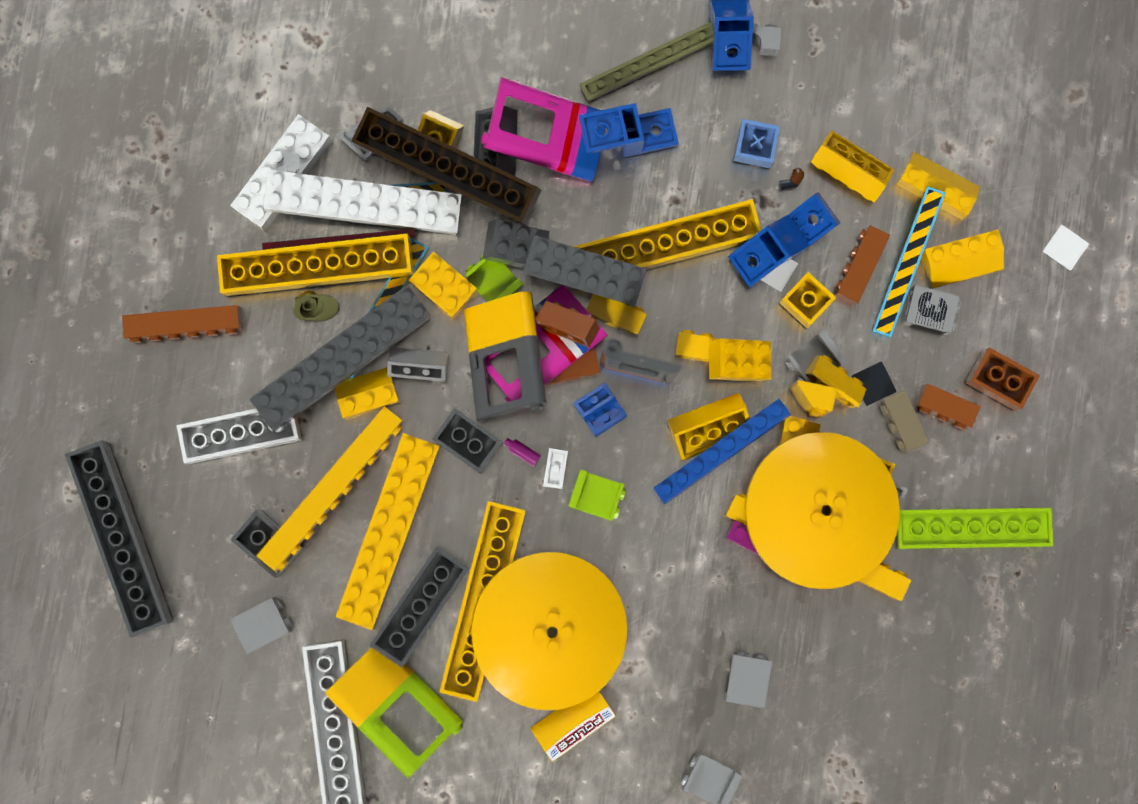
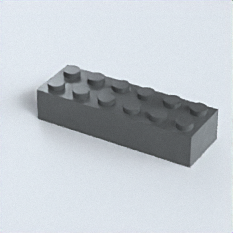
M534 235L523 273L636 306L647 269Z
M436 547L369 646L400 668H403L469 568Z

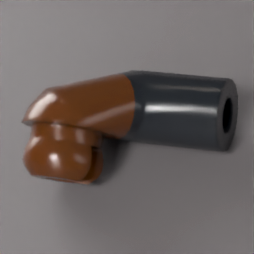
M795 168L790 179L779 180L780 190L798 187L804 179L802 169Z

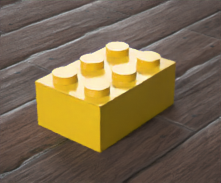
M434 251L408 280L412 286L452 320L460 314L478 293L474 285Z
M723 338L709 341V379L757 382L771 380V341Z

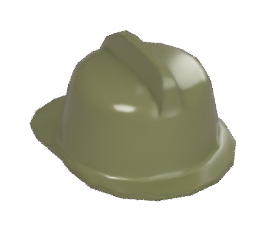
M304 291L298 297H295L293 313L299 320L325 321L331 319L338 311L336 299L329 295L317 294L314 291Z

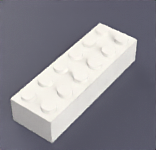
M298 114L230 206L266 232L279 214L263 209L267 171L275 170L308 175L332 143L329 135Z
M256 409L176 425L185 464H193L302 441L298 416L273 432Z

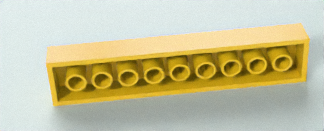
M750 199L573 247L648 270L742 245L762 229L754 201Z
M408 234L217 255L220 293L225 296L410 276L414 274L411 237Z
M405 433L402 434L337 611V618L370 630L376 628L438 458L440 446Z
M490 501L487 503L439 693L475 702L479 700L485 675L477 663L472 646L471 624L473 612L486 584L499 570L514 561L526 510Z

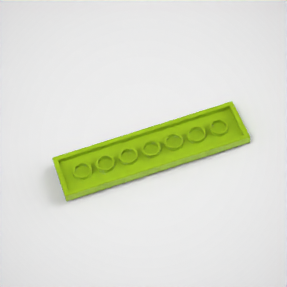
M1052 508L900 510L897 549L1053 546Z

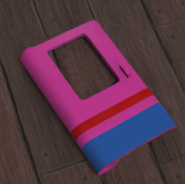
M500 77L487 133H483L481 143L485 149L592 182L596 173L600 152L587 154L579 115L600 110ZM506 96L554 112V120L547 145L499 128ZM598 127L597 133L604 135L605 127Z

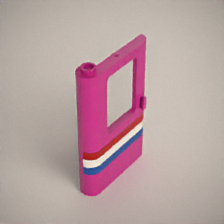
M564 285L558 287L534 307L535 319L546 301L551 303L557 302L567 309L573 308L585 316L586 314L591 315ZM536 322L537 335L550 350L549 354L541 359L544 386L607 337L606 332L599 323L600 330L590 348L542 330ZM499 353L486 356V371L506 394V402L520 399L522 397L520 377L513 383L507 384L490 363Z

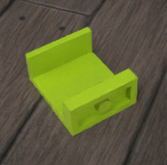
M483 255L480 257V262L476 265L473 263L466 269V279L477 288L480 295L487 302L517 293L524 287V283L519 278L517 279L505 264L484 260Z
M580 469L568 507L613 521V518H618L621 508L618 507L620 499H624L627 489L623 488V483H618Z

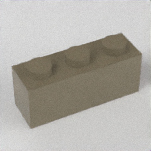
M905 390L880 401L882 404L880 409L884 416L887 415L890 421L888 426L891 432L896 434L898 439L896 443L901 451L903 450L904 453H907L929 443Z

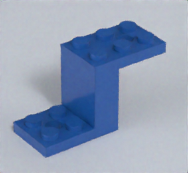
M710 0L709 15L714 31L712 70H750L754 15L749 0ZM730 48L737 49V52L733 55L727 53Z
M633 103L579 115L587 154L621 147L624 158L679 145L671 108L638 114L637 105ZM604 126L608 132L605 135H599L596 131L597 128ZM658 126L661 129V133L654 135L651 133V128Z
M817 192L788 215L767 225L728 257L748 286L752 287L778 266L802 253L841 222L821 194ZM811 214L817 216V223L812 222ZM751 256L756 258L757 265L751 263Z

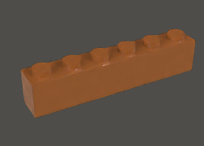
M238 305L122 315L123 338L130 340V343H141L142 339L161 341L162 337L176 340L180 339V336L187 335V338H197L199 334L217 336L218 332H226V334L231 335L243 330L241 307Z

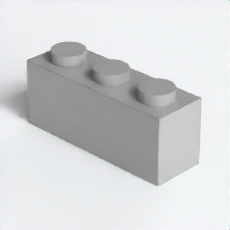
M391 347L388 357V377L445 382L448 369V352Z

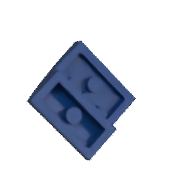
M605 382L573 403L595 437L628 417Z

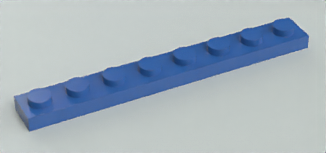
M780 398L659 483L654 487V490L663 503L667 504L791 416V413Z

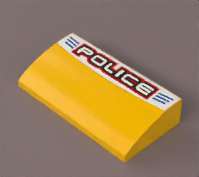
M599 691L580 704L554 710L530 729L550 760L554 762L616 717V714Z

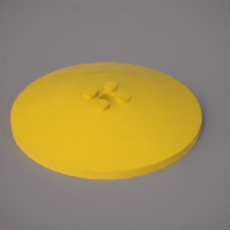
M828 432L809 433L794 437L778 445L758 465L752 475L746 493V527L758 555L779 576L808 588H839L857 582L870 574L890 551L899 526L900 504L898 493L887 467L868 447L840 434ZM824 505H829L831 508V513L828 516L822 514V507Z
M534 553L509 563L499 570L486 584L473 612L471 624L472 646L482 673L503 696L517 704L532 709H564L591 698L613 677L620 665L626 647L627 618L622 600L616 588L604 573L594 565L579 557L565 553ZM550 627L557 629V634L553 638L547 636V630Z

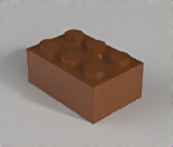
M988 347L981 352L965 383L1017 411L1025 405L1040 375Z

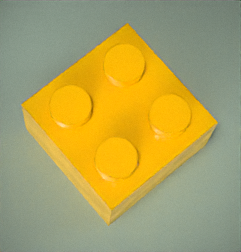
M807 272L779 303L803 326L808 328L836 297Z

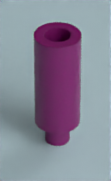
M507 438L504 442V445L509 447V452L533 467L541 457L539 453L517 439L512 441Z

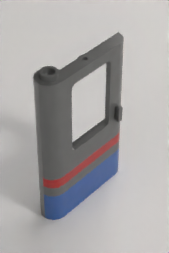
M610 339L604 343L600 358V366L606 372L660 385L670 384L682 369V365L648 358L644 355L623 352L622 344L616 339Z

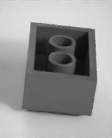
M500 219L489 221L483 259L525 268L534 235L549 239L550 231Z
M455 408L432 439L480 474L503 443Z
M256 510L230 539L274 578L279 577L304 548L302 546L295 556L291 555L287 559L289 563L282 571L274 572L258 559L257 554L281 528L261 510Z

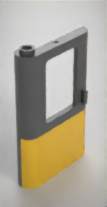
M528 291L517 292L466 308L464 310L476 420L481 421L525 408H531L532 411L542 410L543 406L546 405L532 293ZM516 348L522 397L518 400L491 407L485 357Z

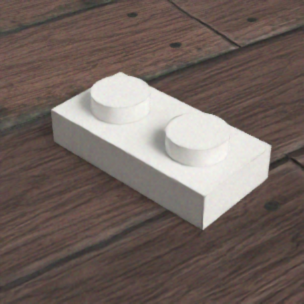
M549 448L544 487L562 489L568 451Z

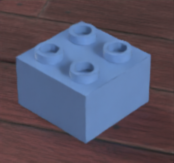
M742 119L733 161L771 168L774 162L780 126Z

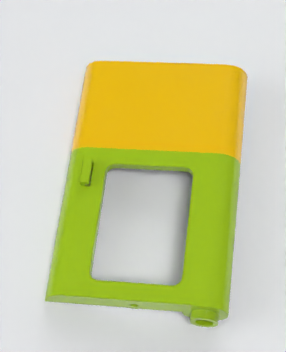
M372 648L325 693L407 778L452 733L456 735L463 728L461 725L463 721L407 664L400 668ZM404 692L410 693L443 727V732L419 756L414 755L380 719L381 715Z

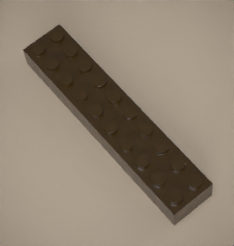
M370 107L366 108L351 142L524 225H526L542 191L531 183Z

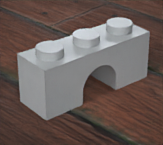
M753 23L752 39L759 45V54L778 55L781 27H776L773 24L758 26V24ZM730 48L727 52H737V49Z

